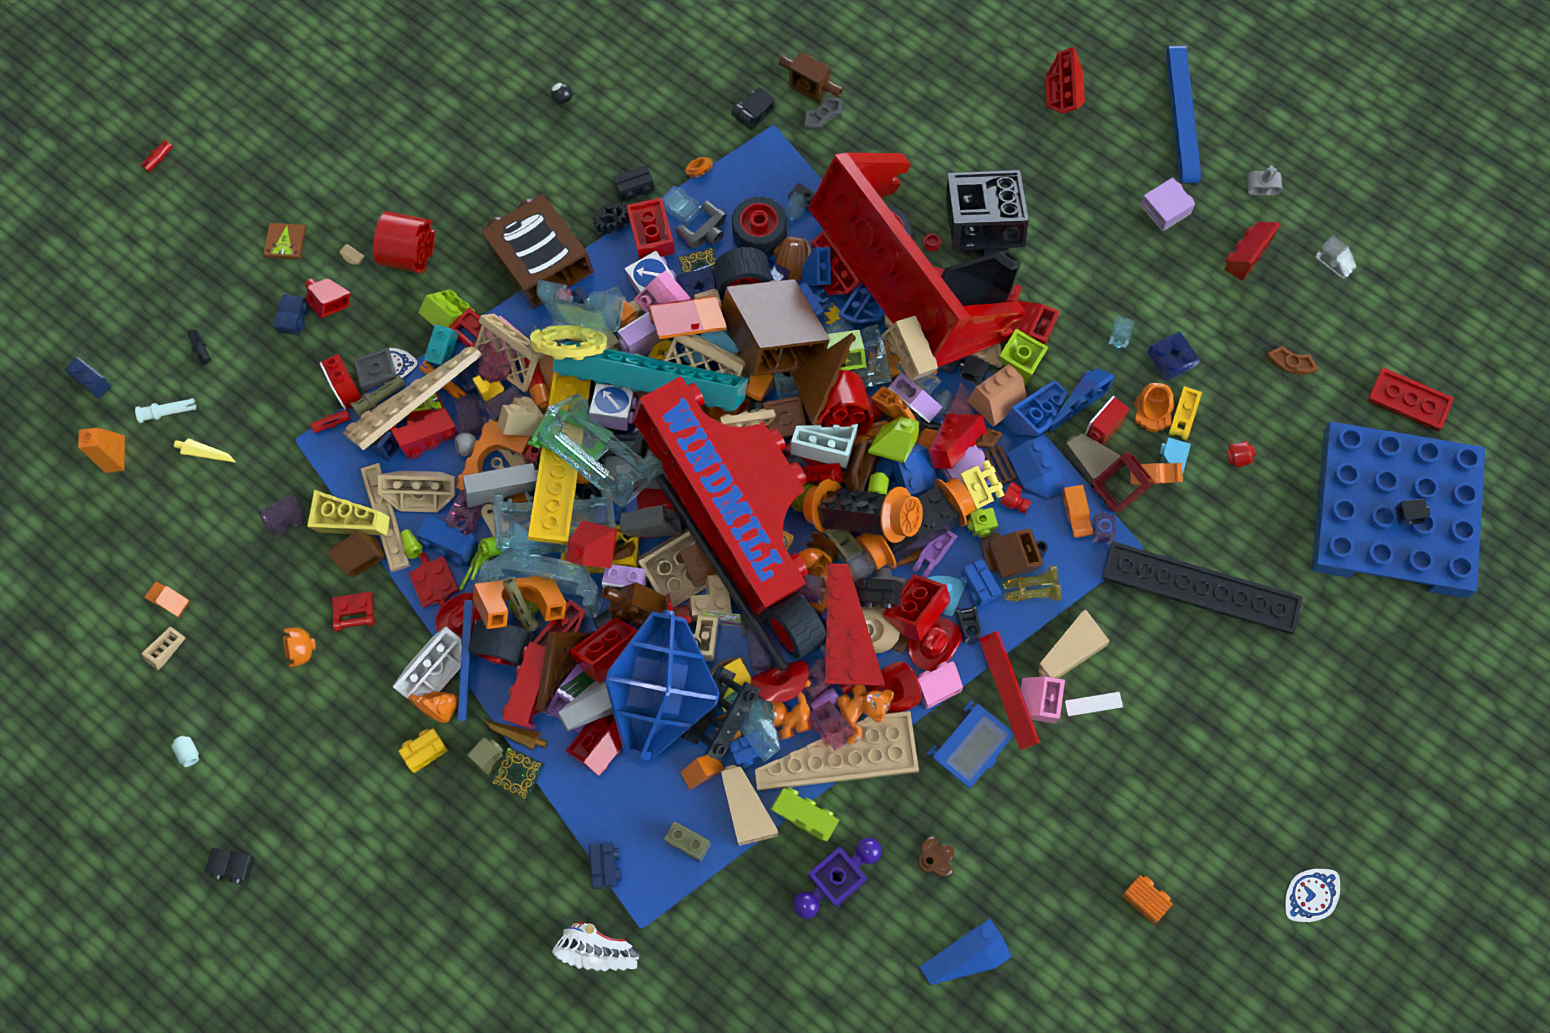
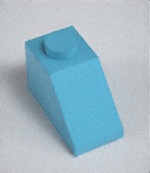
M1168 438L1165 444H1161L1159 454L1162 455L1160 462L1164 464L1182 463L1183 472L1191 444Z

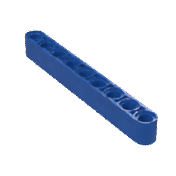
M1186 45L1167 46L1166 62L1180 183H1199L1201 168Z

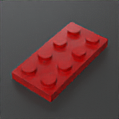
M1382 367L1367 401L1439 432L1442 429L1454 398Z

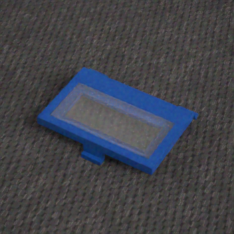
M970 701L963 709L965 712L969 710V715L938 752L935 751L937 746L933 745L926 753L928 756L932 754L933 759L969 789H971L987 768L991 769L997 761L996 757L1014 736V733L979 704L973 707V701Z

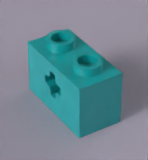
M435 324L424 360L438 366L449 361L459 333L453 329Z

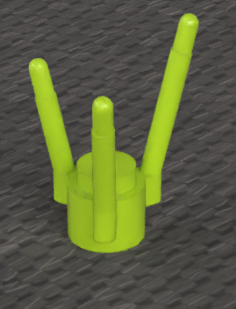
M479 551L475 553L459 587L460 591L466 585L472 570L471 580H474L478 570L485 571V568H487V582H491V568L488 564L490 557L484 558Z

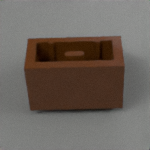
M1031 528L1014 531L987 542L1000 579L1031 573L1044 565Z
M359 531L352 532L348 535V538L342 542L335 543L331 549L326 551L337 566L346 575L357 577L386 558L378 539Z

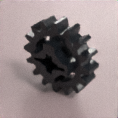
M613 202L610 206L606 204L605 207H601V211L596 212V216L593 217V224L598 232L605 234L608 231L611 234L614 230L618 232L619 229L625 228L624 224H629L627 204H622V202L616 204Z

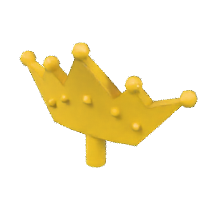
M831 303L833 308H828L831 312H824L830 320L826 321L830 326L826 332L837 327L839 320L845 321V319L838 317L840 310L833 303Z

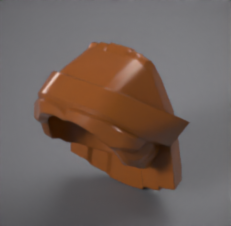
M790 236L785 238L773 251L777 258L774 273L778 274L783 280H801L802 266L809 257L811 248L806 239Z

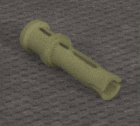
M398 376L371 394H364L363 398L355 403L351 402L350 405L357 416L361 417L362 413L370 408L374 409L377 403L405 387L406 384Z
M506 578L503 581V585L516 609L515 616L520 620L521 628L529 632L536 630L539 623L532 615V608L526 605L515 582V578Z

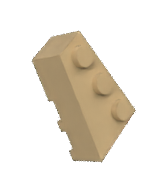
M916 316L896 321L881 335L882 339H887L892 346L890 347L891 352L896 353L901 359L899 364L911 381L930 375L938 368L937 361L932 355L929 343L924 337L921 324L917 321Z

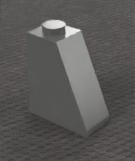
M663 505L621 513L620 529L622 533L629 537L682 535L681 518Z

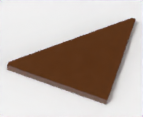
M850 333L792 372L809 419L814 426L817 425V418L826 406L831 387L834 388L840 375L838 372L841 365L845 363L849 355L850 345L856 339L853 333Z
M595 631L549 632L536 703L537 710L543 711L545 709L548 699L554 697L560 687V683L575 668L576 660L569 651Z

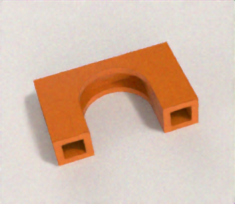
M489 419L488 423H485L482 428L480 439L473 446L474 451L471 457H468L465 462L463 473L456 480V488L464 493L463 476L481 473L485 458L495 450L504 449L523 457L531 437L505 435L497 426L498 422ZM506 497L488 502V504H494L497 508L501 509Z
M551 574L515 579L524 600L534 603L539 608L545 621L564 619L566 601ZM504 580L474 584L473 601L487 629L507 627L508 609L505 602L511 599L503 585Z

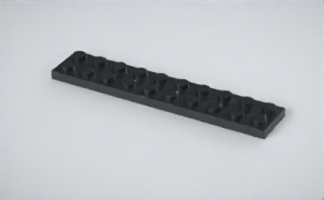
M1114 541L1110 544L1102 579L1291 635L1296 631L1303 596Z

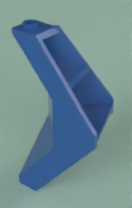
M663 610L662 613L652 611L607 672L605 685L626 756L641 760H653L718 703L720 692L685 618L674 616L675 612Z

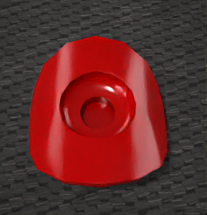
M461 593L442 605L435 617L437 633L444 627H447L459 636L462 642L464 601L473 600V593ZM475 603L473 607L472 633L476 620L481 619Z
M939 616L920 642L909 638L908 654L911 661L921 670H929L930 672L936 670L939 664L943 662L948 663L961 642L962 633L959 627L951 620Z
M804 660L787 663L789 667L782 672L779 671L777 666L751 677L750 684L760 689L758 696L765 701L774 703L788 701L800 694L806 686L809 676L806 662Z
M902 661L892 663L881 669L885 686L868 687L869 692L873 690L881 692L891 690L894 692L895 695L891 700L890 708L886 712L889 714L907 711L918 705L921 700V688L912 668Z

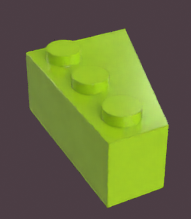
M789 786L787 789L781 788L770 810L817 839L827 842L839 819L834 817V814L829 810L816 807V803L807 797L803 799L797 796L799 792Z

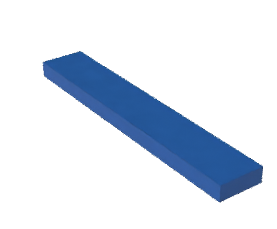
M473 600L464 601L458 721H466L468 712L471 653L467 649L472 636Z

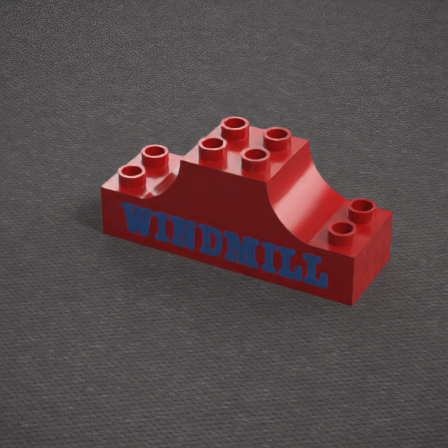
M682 376L639 398L632 420L684 507L757 617L772 605L797 592L806 584L803 577L808 574V570L804 561L797 553L790 556L784 547L783 522L787 509L805 491L802 485L807 482V479L800 465L797 462L789 464L783 455L782 450L786 449V444L776 428L768 430L764 422L748 427H734L710 418L700 408L705 401L698 386L695 383L686 385Z

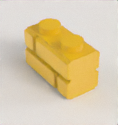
M434 728L423 730L419 733L420 737L414 741H406L402 744V748L398 750L413 773L448 751Z

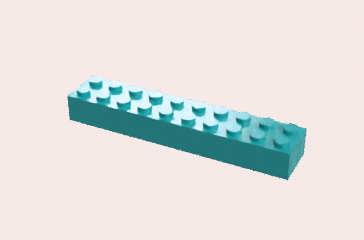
M573 341L564 343V345L568 346L576 344V347L580 346V343ZM605 349L602 354L586 356L583 360L565 357L560 360L554 359L553 372H557L561 376L571 375L576 376L579 380H595V383L598 384L609 383L613 384L616 388L628 387L635 392L647 391L650 393L682 376L686 385L695 383L704 397V406L722 407L725 411L736 410L745 400L748 378L611 349Z

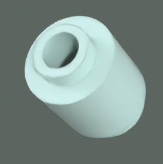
M180 736L173 741L174 743L171 747L180 764H183L184 767H189L198 762L199 753L190 737Z

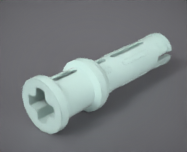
M194 398L163 405L153 403L148 407H136L135 413L138 422L143 423L144 420L149 419L159 420L164 415L196 410V404H193L195 403Z

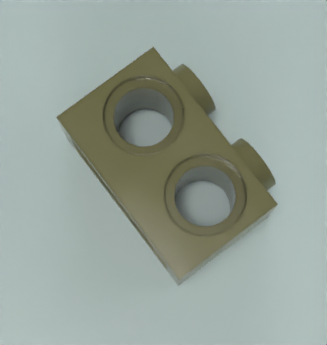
M836 529L825 531L824 536L826 539H832L837 546L836 555L843 564H848L851 567L863 558L864 550L849 531Z
M485 737L467 755L488 776L505 759L502 755L504 750L492 738L488 741Z
M675 821L664 838L666 844L702 863L711 846L709 840Z

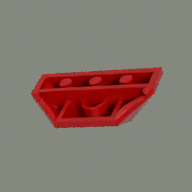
M1074 47L1057 52L1056 59L1045 76L1047 107L1060 114L1079 109L1085 102L1083 70Z
M824 230L811 241L812 250L814 247H830L831 285H822L828 295H848L862 283Z

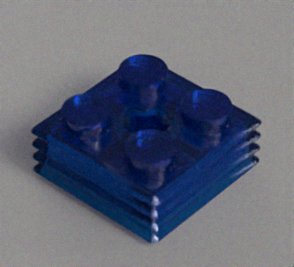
M711 265L680 274L676 279L677 283L691 299H695L694 295L714 288L717 290ZM697 285L704 286L702 292L695 290Z
M1177 332L1150 346L1147 352L1166 381L1196 367L1200 361L1181 332Z

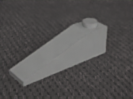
M606 680L601 683L595 681L558 712V716L567 731L613 714L605 685Z

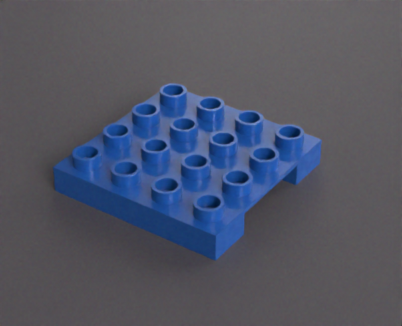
M1330 421L1324 430L1311 571L1351 578L1356 572L1428 584L1429 592L1470 598L1477 592L1485 447ZM1425 499L1426 505L1430 508L1429 518L1423 524L1399 526L1395 507L1404 500Z

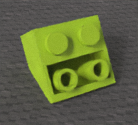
M446 290L426 295L418 313L433 326L437 324L448 328L470 305L460 299L454 291Z
M860 330L827 334L830 338L828 348L850 333H853L856 337L855 341L850 345L849 355L845 363L841 365L840 370L867 367Z

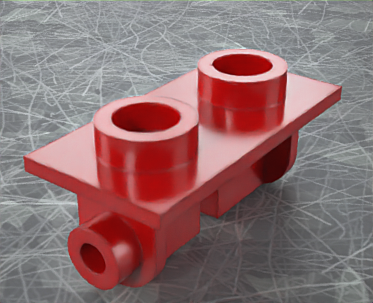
M840 463L804 466L807 479L806 484L810 482L820 484L826 479L843 482Z

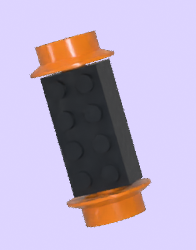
M953 478L945 483L940 479H936L934 481V488L917 497L922 505L923 517L921 526L915 535L906 536L898 543L890 542L885 536L862 533L857 536L856 541L864 550L863 556L868 564L875 571L885 565L894 570L897 567V562L957 525L961 527L966 526V516L975 511V504L970 493L960 480Z
M826 479L819 485L810 487L803 501V513L806 520L814 524L815 528L821 533H825L828 529L874 534L885 536L888 541L893 543L902 541L906 536L915 535L921 526L923 517L920 500L917 497L911 496L904 487H895L888 494H879L878 492H862V490H846L837 481Z

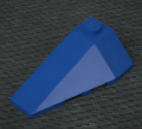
M1098 368L1092 372L1090 370L1087 371L1053 419L1048 431L1050 433L1108 393L1114 380V375Z
M1054 380L1013 406L1002 422L1015 435L1038 436L1050 427L1068 392Z
M988 919L919 968L929 984L934 985L995 969L1012 956L1002 935L992 920Z

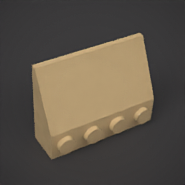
M687 528L682 530V535L672 536L637 557V563L641 569H645L647 580L653 590L664 596L670 593L672 608L706 588L705 583L694 587L679 553L680 550L696 543ZM666 599L665 609L669 611Z

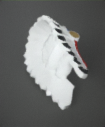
M582 921L566 927L563 930L562 938L552 950L556 958L561 959L563 963L568 962L570 966L575 965L578 969L584 967L586 970L591 968L596 971L601 969L603 971L608 969L616 971L618 968L623 971L627 968L636 969V960L639 959V952L632 945L628 944L625 939L609 938L597 931L593 924H586Z

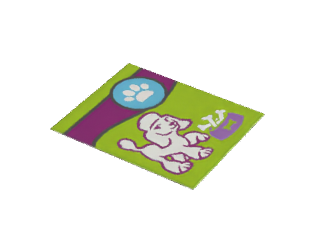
M702 610L703 616L718 617V622L721 625L741 627L740 614Z

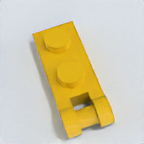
M1183 387L1168 435H1177L1181 439L1187 440L1202 392ZM1178 424L1184 425V430L1177 428Z

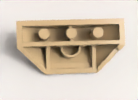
M396 471L377 475L378 494L399 511L438 512L455 496V476L442 472Z

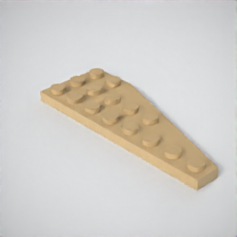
M472 346L463 349L460 354L421 379H416L410 386L371 411L364 412L361 415V419L356 423L349 424L343 434L348 440L364 450L482 354L477 348Z
M911 712L885 714L882 722H875L871 717H867L856 723L863 729L862 738L857 743L851 745L847 743V738L855 735V732L847 727L817 740L798 751L796 750L781 759L774 760L755 769L757 791L919 772Z

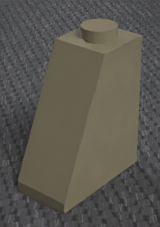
M1084 434L1070 437L1066 441L1064 451L1090 486L1097 476L1120 457L1119 454Z

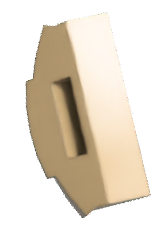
M348 244L340 251L343 258L351 264H361L365 257Z

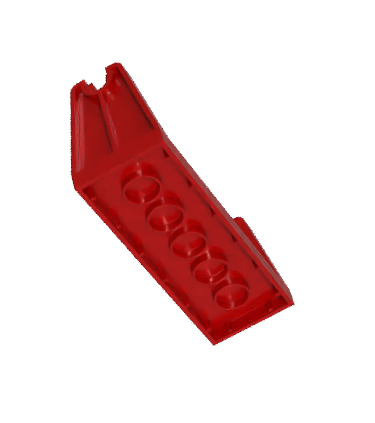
M835 154L808 209L892 324L896 321L916 316L938 367L1008 340L1014 333L1010 328L1011 323L1023 320L1026 315L1022 306L1017 301L962 306L881 199V197L893 194L899 188L901 182L895 176L908 172L911 163L904 154Z

